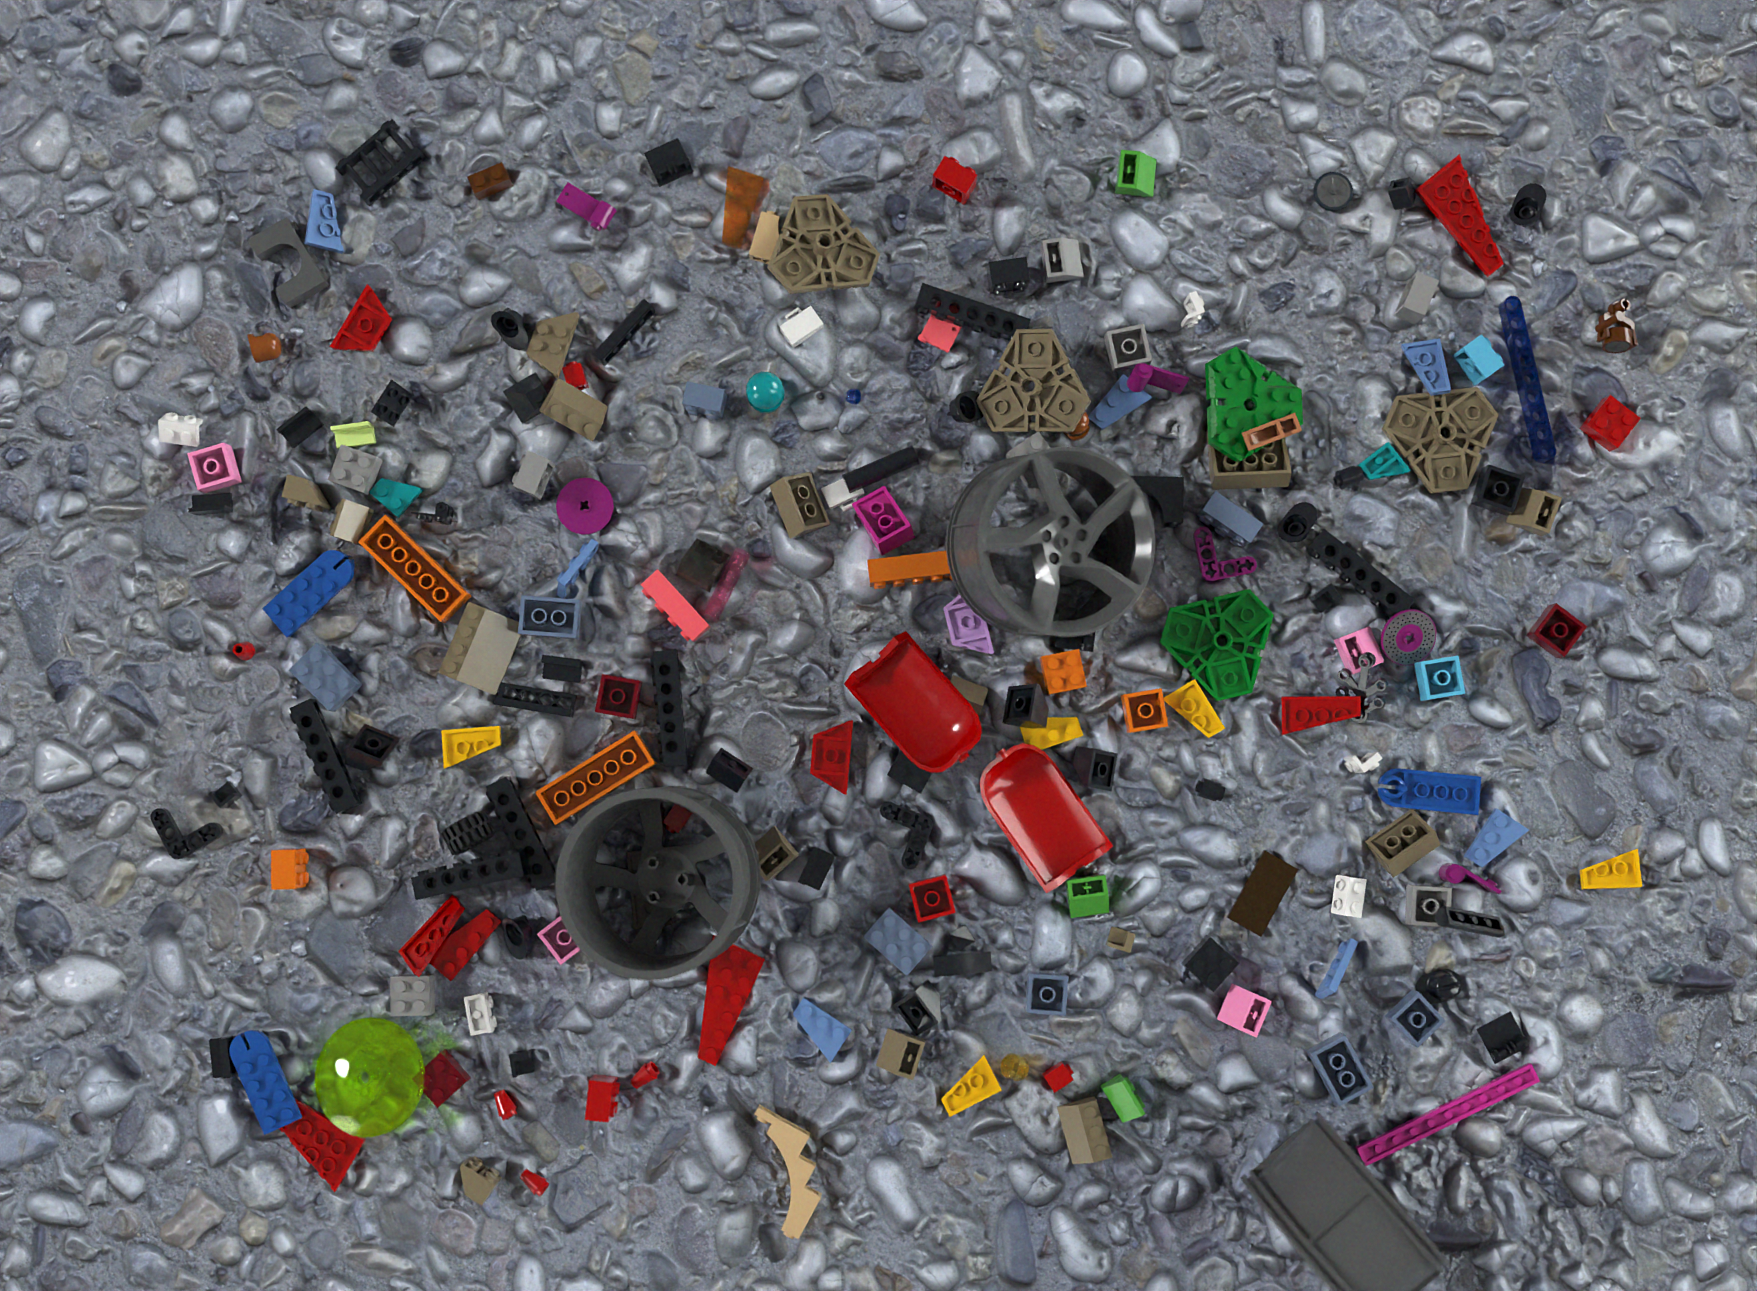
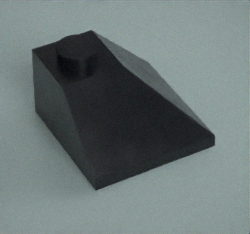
M536 372L503 391L522 424L541 414L539 410L548 395Z
M1039 684L1008 687L1003 724L1030 729L1046 728L1049 708Z
M364 724L346 749L345 764L361 771L382 766L400 741V738Z
M1076 746L1073 766L1084 786L1112 791L1118 754Z
M928 979L893 1004L916 1036L941 1021L940 994Z

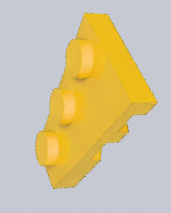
M1195 679L1163 697L1167 704L1208 738L1225 729Z
M1048 717L1046 728L1030 729L1019 727L1024 743L1034 745L1040 750L1083 736L1077 717Z
M500 726L441 730L444 769L502 745Z
M1638 849L1579 870L1582 890L1642 887Z
M985 1055L941 1099L949 1117L1002 1091Z

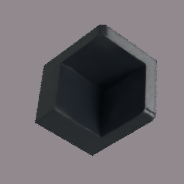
M1410 177L1391 181L1388 194L1394 210L1413 207L1416 194Z
M1330 583L1309 599L1319 613H1322L1343 598L1333 584Z
M227 781L217 791H211L208 794L220 809L229 808L242 796L230 781Z
M532 1049L515 1051L509 1054L513 1078L535 1071Z

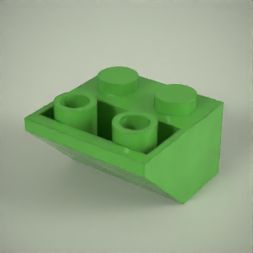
M1121 150L1118 158L1115 194L1153 197L1157 159L1140 151Z
M1099 874L1071 878L1065 881L1070 918L1109 913L1106 875Z
M1119 1074L1100 1085L1122 1123L1145 1115L1143 1111L1145 1105L1137 1093L1133 1094L1132 1091L1135 1088L1127 1076L1123 1078Z

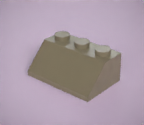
M557 378L539 411L593 442L603 424L608 406Z
M810 472L783 477L769 485L790 539L806 535L830 525Z
M1413 809L1365 841L1381 866L1393 878L1440 846L1436 832Z
M1094 1096L1057 1106L1072 1164L1095 1163L1112 1158L1098 1103Z

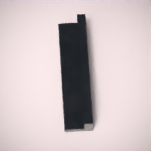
M501 682L498 697H495L494 704L573 718L577 695ZM505 687L512 688L516 695L511 699L503 698ZM531 691L535 698L530 702H525L521 694ZM545 694H550L554 701L549 705H543L539 698ZM564 697L572 698L570 709L562 708L558 701Z

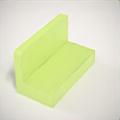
M368 421L330 427L331 431L335 433L337 449H340L341 444L348 447L376 444L374 425Z

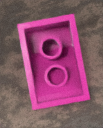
M885 486L852 503V507L882 556L915 538L911 524Z

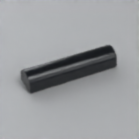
M643 298L592 355L602 365L606 366L655 313L653 306Z
M911 445L842 475V478L849 493H852L918 465L919 459Z
M1447 906L1439 908L1435 915L1436 923L1441 927L1496 938L1505 935L1500 917Z

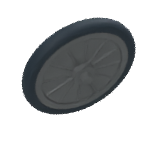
M1325 173L1315 182L1313 188L1314 199L1325 210H1342L1352 200V184L1341 173Z

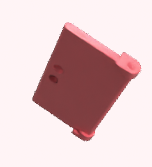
M938 301V303H937L936 306H935L936 308H937V307H940V302H939V301ZM949 306L951 313H958L956 306ZM931 314L921 335L918 336V340L925 344L927 342L948 353L962 327L954 325V321L947 319L946 321L938 320L935 318V315Z

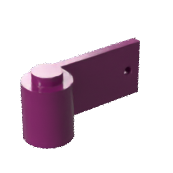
M567 182L556 200L560 205L590 222V226L599 232L601 229L605 230L617 211L610 204L604 201L599 202Z
M1138 363L1135 365L1126 383L1128 388L1134 392L1143 391L1146 384L1181 394L1189 381V377L1148 364Z
M1445 863L1439 869V876L1445 882L1459 883L1464 877H1467L1492 893L1501 894L1502 892L1494 887L1497 886V883L1488 878L1485 881L1460 865Z

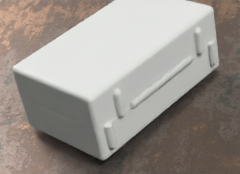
M812 306L803 311L797 307L785 315L787 322L780 326L781 332L792 348L824 328L823 322Z
M843 479L821 488L829 508L833 509L839 506L843 512L853 508L852 503L843 507L844 503L851 500L856 502L857 497L865 494L863 488L849 493Z

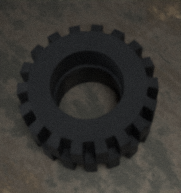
M479 811L448 826L441 835L451 854L459 855L489 840L496 831L486 812Z

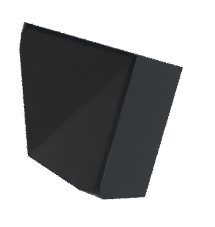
M965 924L949 933L959 951L975 942L974 937Z

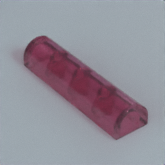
M737 547L735 548L702 613L703 617L715 623L718 622L750 558L748 552Z

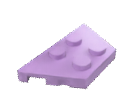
M959 594L943 608L952 646L994 654L987 623L970 609Z

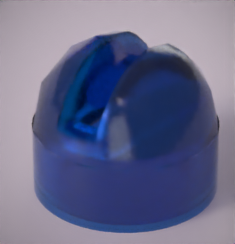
M849 389L846 392V401L850 404H859L861 400L860 390Z

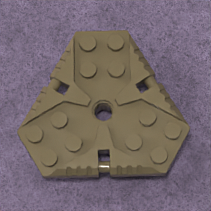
M828 194L796 196L793 198L781 230L782 234L779 235L767 268L790 294L826 291L827 288L838 290L852 287H868L880 253L857 227L853 229L850 226L851 220Z
M1017 329L998 361L1001 365L998 370H993L976 400L992 432H1030V430H1035V432H1073L1088 408L1091 399L1075 369L1070 367V360L1054 330ZM1007 368L1011 369L1008 376L1004 374ZM1063 368L1064 373L1059 375L1058 370ZM1034 382L1035 388L1032 392H1029L1028 385ZM1031 416H1035V422H1031Z
M1478 387L1454 389L1450 393L1430 396L1429 392L1400 395L1394 398L1382 431L1397 448L1398 452L1401 453L1402 457L1407 458L1410 462L1408 465L1431 494L1467 490L1482 456L1479 453L1481 449H1485L1499 414ZM1435 402H1439V407L1435 408ZM1441 429L1447 432V438L1442 437ZM1468 445L1473 446L1472 451L1467 449ZM1416 450L1420 456L1416 458L1412 453Z

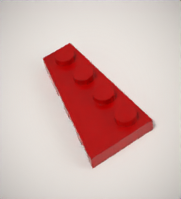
M1361 696L1281 697L1282 735L1361 716Z
M451 895L398 951L414 975L420 977L465 910L456 896Z
M486 909L447 937L429 963L448 980L453 981L502 923V920L492 911Z

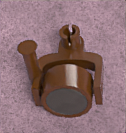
M1625 298L1610 304L1608 312L1599 316V324L1595 327L1596 332H1598L1597 342H1602V349L1607 353H1623L1638 345L1635 324L1630 318L1625 317V311L1631 307L1630 302ZM1615 323L1618 324V325H1620V326H1622V327H1612V328H1608V327H1610L1611 325H1613V324H1615Z

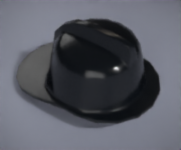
M1536 183L1523 186L1516 194L1510 209V220L1514 224L1525 228L1536 223L1546 202L1547 195L1545 189Z
M506 308L504 311L495 312L491 317V323L504 342L515 350L525 349L529 340L523 328L522 316L517 311Z
M976 391L958 394L950 402V411L947 413V416H952L958 423H971L981 419L984 415L976 402L980 394Z
M1300 502L1294 505L1278 524L1277 532L1279 537L1290 543L1303 541L1317 520L1318 513L1316 508L1308 502Z
M525 915L514 919H503L502 924L506 946L514 958L521 960L526 956V943L532 936V929Z
M1449 969L1439 970L1421 976L1417 980L1415 991H1418L1430 1004L1450 1001L1459 995L1461 980L1454 971Z

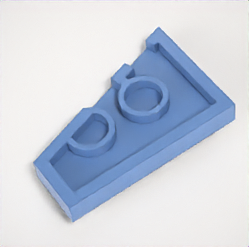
M313 189L304 244L342 254L344 249L343 245H341V234L337 225V213L333 194Z
M1440 338L1401 345V349L1430 396L1451 392Z
M1123 374L1088 416L1089 421L1102 431L1153 397L1144 390L1141 392L1131 391L1126 383L1128 377Z
M591 539L589 543L585 542L579 551L581 552L577 558L573 557L570 561L567 571L560 573L557 578V596L565 598L568 585H574L580 573L579 569L584 570L598 550L597 541Z
M1494 808L1464 857L1477 866L1483 867L1528 832L1529 829L1499 809Z
M1351 938L1339 945L1338 954L1332 961L1315 996L1323 999L1337 991L1358 944L1356 940Z
M803 997L793 1015L831 1063L852 1029Z

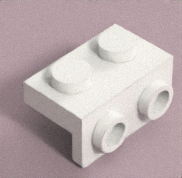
M1197 291L1189 293L1183 302L1188 315L1181 322V327L1187 326L1190 328L1197 325L1205 313L1203 298L1197 294Z
M166 413L158 420L159 442L197 447L200 444L199 426L203 423V419L196 418L193 415L179 416L176 413Z
M1378 752L1367 753L1361 759H1358L1355 755H1346L1343 759L1346 761L1344 764L1350 772L1365 773L1367 770L1372 771L1380 765L1378 762L1383 758Z
M1336 875L1331 913L1361 918L1367 879Z
M488 992L463 997L470 1035L492 1033L495 1031L497 1021L495 1015L492 1016L493 1000L488 995Z

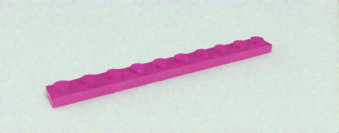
M1527 1063L1355 1148L1361 1161L1365 1166H1368L1540 1082L1532 1064Z

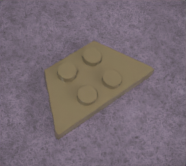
M578 312L537 321L527 349V357L533 362H537L544 370L550 371L555 378L560 376L580 317Z

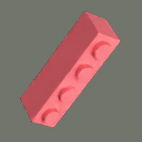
M658 569L640 584L644 588L642 590L644 595L648 599L652 597L657 602L654 604L661 613L665 611L670 616L667 620L674 627L678 625L683 630L680 634L687 641L691 639L695 642L710 628V625Z

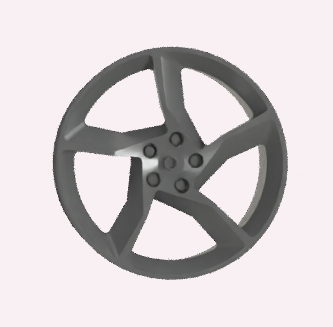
M1052 447L1029 455L1015 456L996 462L981 471L967 484L953 507L947 526V563L954 585L962 599L976 615L993 627L1022 636L1086 635L1101 630L1117 621L1140 597L1147 584L1154 562V523L1142 491L1131 476L1117 463L1097 452L1084 448ZM1054 468L1078 481L1096 502L1098 508L1088 520L1082 521L1062 495ZM1028 471H1032L1049 508L1048 513L1021 527H991L990 519L1003 492L1018 477ZM1104 528H1106L1108 541L1106 565L1087 557ZM1030 545L1036 583L1030 606L1027 610L1022 609L1013 602L998 583L989 559L990 550ZM1059 575L1088 580L1097 587L1091 598L1077 612L1062 621H1053L1059 591Z
M675 786L634 789L622 792L603 800L591 808L577 822L568 835L558 859L555 880L556 900L560 916L568 934L578 948L594 963L616 975L647 981L663 980L682 975L726 951L737 941L750 923L758 903L761 887L758 852L749 831L740 818L715 797L695 789ZM672 801L689 808L701 816L716 833L697 844L666 847L663 802ZM639 810L645 841L638 870L634 871L628 868L596 862L599 848L611 828L631 811ZM724 852L728 854L733 877V894L728 913L710 897L695 866L697 863L716 857ZM596 886L626 889L653 907L652 912L646 918L632 944L627 943L618 936L606 922L596 900ZM688 902L693 903L699 913L718 933L711 943L690 953L657 955L653 951L665 923Z
M1318 1111L1315 1113L1316 1120L1313 1121L1312 1118L1308 1120V1123L1258 1166L1249 1171L1251 1176L1248 1177L1244 1174L1241 1177L1242 1182L1262 1209L1331 1291H1421L1444 1272L1443 1266L1446 1265L1448 1269L1452 1267Z

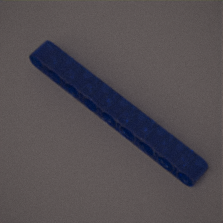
M1509 296L1499 304L1498 311L1533 458L1538 463H1545L1555 457L1556 447L1522 304L1518 297ZM1507 303L1513 306V310L1507 308ZM1511 321L1517 324V328L1512 327ZM1516 339L1521 341V347L1516 345ZM1520 357L1525 359L1526 365L1520 363ZM1524 376L1529 377L1530 384L1525 382ZM1529 394L1534 396V402L1529 400ZM1533 412L1538 414V421L1533 418ZM1537 431L1542 432L1543 439L1538 437ZM1542 449L1547 451V458L1542 455Z

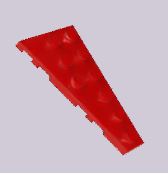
M1459 154L1419 186L1415 193L1486 277H1488L1504 263L1496 243L1493 242L1490 234L1491 230L1484 220V213L1474 188L1470 185L1468 173L1463 168L1462 159Z
M732 944L726 951L710 960L698 1053L699 1059L716 1066L764 964L765 958Z
M295 1098L302 1118L279 1128V1130L286 1134L293 1146L309 1164L314 1166L321 1178L325 1179L331 1186L330 1188L336 1192L366 1139Z

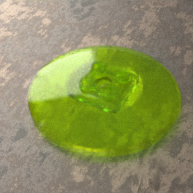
M370 1017L357 1019L343 1025L327 1040L317 1060L315 1089L317 1099L324 1114L337 1128L358 1137H376L394 1131L408 1120L422 1096L425 1074L423 1058L412 1036L395 1022L383 1018ZM364 1072L369 1076L366 1083L362 1081V1074Z

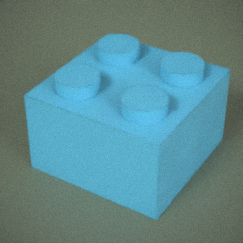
M1482 334L1452 355L1474 386L1504 366L1500 354L1495 353L1489 339L1483 337Z
M1459 656L1414 663L1421 701L1465 694Z

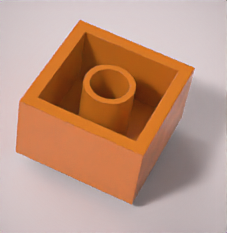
M1079 649L1041 656L1039 658L1047 695L1087 687Z
M1162 688L1121 695L1127 733L1168 727Z
M306 848L271 850V890L306 887L309 881V874L306 872L309 855L306 852Z

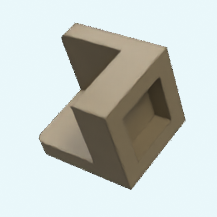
M1112 926L1106 945L1130 953L1136 934Z

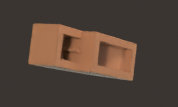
M1293 413L1241 434L1248 451L1299 433L1302 429L1296 414Z

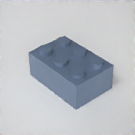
M1217 491L1208 497L1197 513V516L1200 517L1199 520L1203 524L1213 526L1216 533L1221 536L1226 535L1231 539L1230 542L1237 547H1245L1251 543L1263 526L1262 522Z
M521 595L518 634L579 640L582 601L577 599Z
M315 643L289 669L329 711L336 712L363 685L323 644Z
M889 906L863 935L870 944L906 976L933 947L930 942Z
M1339 1032L1306 1050L1331 1098L1338 1106L1374 1088L1345 1034Z

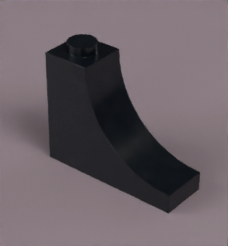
M1131 476L1140 490L1146 493L1156 504L1161 517V525H1166L1167 528H1178V525L1183 523L1184 477Z

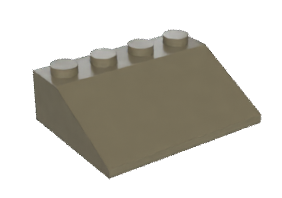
M1285 438L1270 443L1238 463L1208 444L1209 475L1212 490L1288 487L1292 472Z
M468 602L438 673L497 695L500 683L503 681L521 638V635L518 634L519 622Z

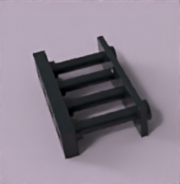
M393 119L383 123L380 130L347 158L341 159L335 167L342 176L347 173L361 188L362 194L359 196L368 206L372 205L426 159L418 147L411 149L398 135L396 130L399 126ZM389 136L405 153V157L400 161H396L381 144ZM375 148L391 165V169L386 173H382L367 156ZM360 161L377 178L376 182L371 186H368L353 169Z

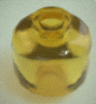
M1010 1053L1002 1059L1000 1070L1004 1077L1014 1081H1021L1028 1074L1029 1063L1025 1057Z

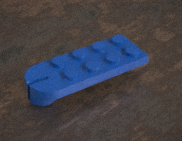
M329 550L322 553L262 608L286 637H291L351 582L354 576L355 561L354 559H349L350 555L338 550ZM343 559H347L345 562H343V563L339 566V563H340Z
M1394 768L1385 771L1379 778L1378 784L1395 786V789L1378 788L1380 799L1388 806L1471 815L1479 814L1480 776Z
M248 1030L236 1036L230 1045V1057L264 1135L301 1119L302 1114L268 1037L258 1030Z

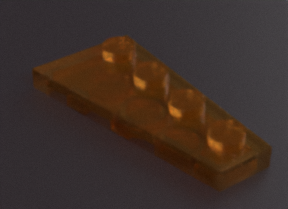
M728 166L722 244L741 249L764 182V177Z

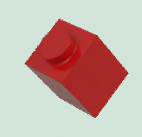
M569 362L566 364V367L562 368L568 384L579 390L589 388L584 368L580 362Z
M675 803L663 820L666 824V829L673 834L675 831L680 833L693 813L682 805Z
M1062 1061L1042 1073L1054 1093L1074 1080L1071 1076L1074 1074L1068 1063L1064 1065Z

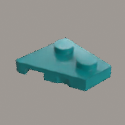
M1386 442L1357 465L1362 469L1363 475L1368 481L1411 471L1389 442Z
M381 478L369 493L399 518L423 490L416 486Z

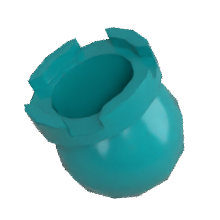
M761 371L754 374L746 385V395L749 404L760 413L774 412L784 401L785 391L783 384L777 375L771 372Z

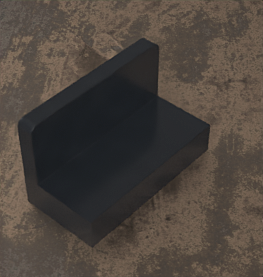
M306 406L276 430L284 436L291 447L295 448L324 426V424L314 411Z
M232 493L192 495V508H188V513L193 515L232 513Z
M542 655L541 662L544 663L543 679L574 683L581 682L583 660Z
M720 748L710 762L706 773L738 793L753 768L723 748Z
M814 846L798 882L820 890L835 859V855Z
M233 1036L209 1040L213 1078L223 1077L224 1079L237 1075L229 1052Z

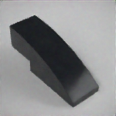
M991 951L933 956L935 977L992 971Z

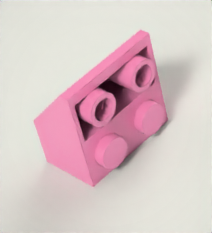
M1370 626L1334 640L1344 667L1351 671V675L1361 671L1358 659L1364 652L1374 654L1376 662L1373 666L1384 662Z
M1231 983L1217 1020L1257 1038L1272 1001Z

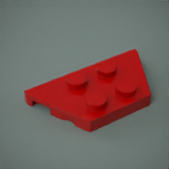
M368 284L331 343L330 347L332 349L373 352L391 323V316Z
M853 720L814 734L810 774L846 795Z

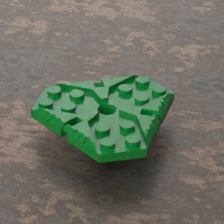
M1235 346L1205 364L1206 399L1211 402V406L1207 407L1208 444L1238 463L1267 446L1264 445L1248 451L1241 433L1293 413L1296 414L1300 426L1303 424L1302 389L1282 378L1273 370H1267L1264 364L1250 357Z
M1250 589L1213 597L1210 601L1205 599L1172 607L1168 610L1159 643L1184 669L1187 668L1191 672V676L1215 701L1252 693L1262 659L1259 655L1261 650L1265 648L1274 614ZM1214 608L1215 614L1210 615L1209 609ZM1218 636L1225 638L1226 643L1224 646L1218 645ZM1248 647L1253 648L1252 654L1246 653ZM1196 659L1201 663L1199 667L1193 664Z

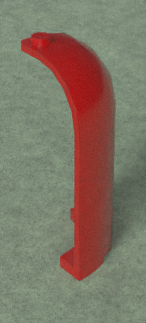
M906 631L894 636L878 653L880 657L872 663L870 660L852 672L844 683L906 757L920 769L931 773L944 772L958 761L963 763L970 756L968 752L980 741L982 727L979 716L971 704Z
M1021 743L1007 751L1003 748L994 754L997 758L991 761L982 771L980 779L981 797L988 811L1046 893L1060 886L1073 876L1078 869L1087 866L1113 847L1057 765L1044 751L1036 746Z

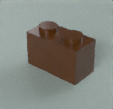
M502 162L467 176L478 200L513 186L507 169Z

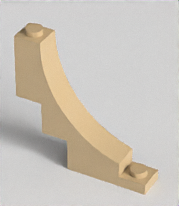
M759 1104L754 1115L757 1116V1120L764 1124L771 1123L767 1130V1135L779 1148L790 1177V1206L781 1230L784 1231L783 1234L791 1239H794V1237L799 1239L822 1195L819 1191L806 1185L816 1163L800 1154L810 1136V1132Z

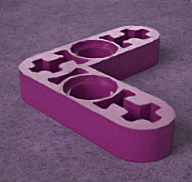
M1199 527L1194 531L1193 540L1200 573L1205 581L1212 582L1247 575L1256 570L1257 562L1250 556L1217 562L1211 531L1207 527ZM1200 531L1207 534L1204 538L1205 544L1209 542V545L1202 546L1201 548L1199 544H1203L1202 538L1197 536L1200 534ZM1203 549L1211 551L1210 559H1204L1201 556ZM1246 560L1248 563H1252L1249 570L1246 567L1240 568L1241 573H1238V565L1245 564ZM1213 561V564H1210V569L1215 571L1212 578L1205 574L1208 571V565L1203 566V563ZM1226 564H1231L1234 567L1232 574L1224 572Z

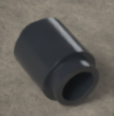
M1350 466L1336 471L1333 477L1335 486L1342 490L1359 484L1364 479L1363 471L1359 466Z
M1203 778L1201 781L1198 780L1195 791L1198 792L1197 796L1216 802L1223 799L1225 787L1221 783Z

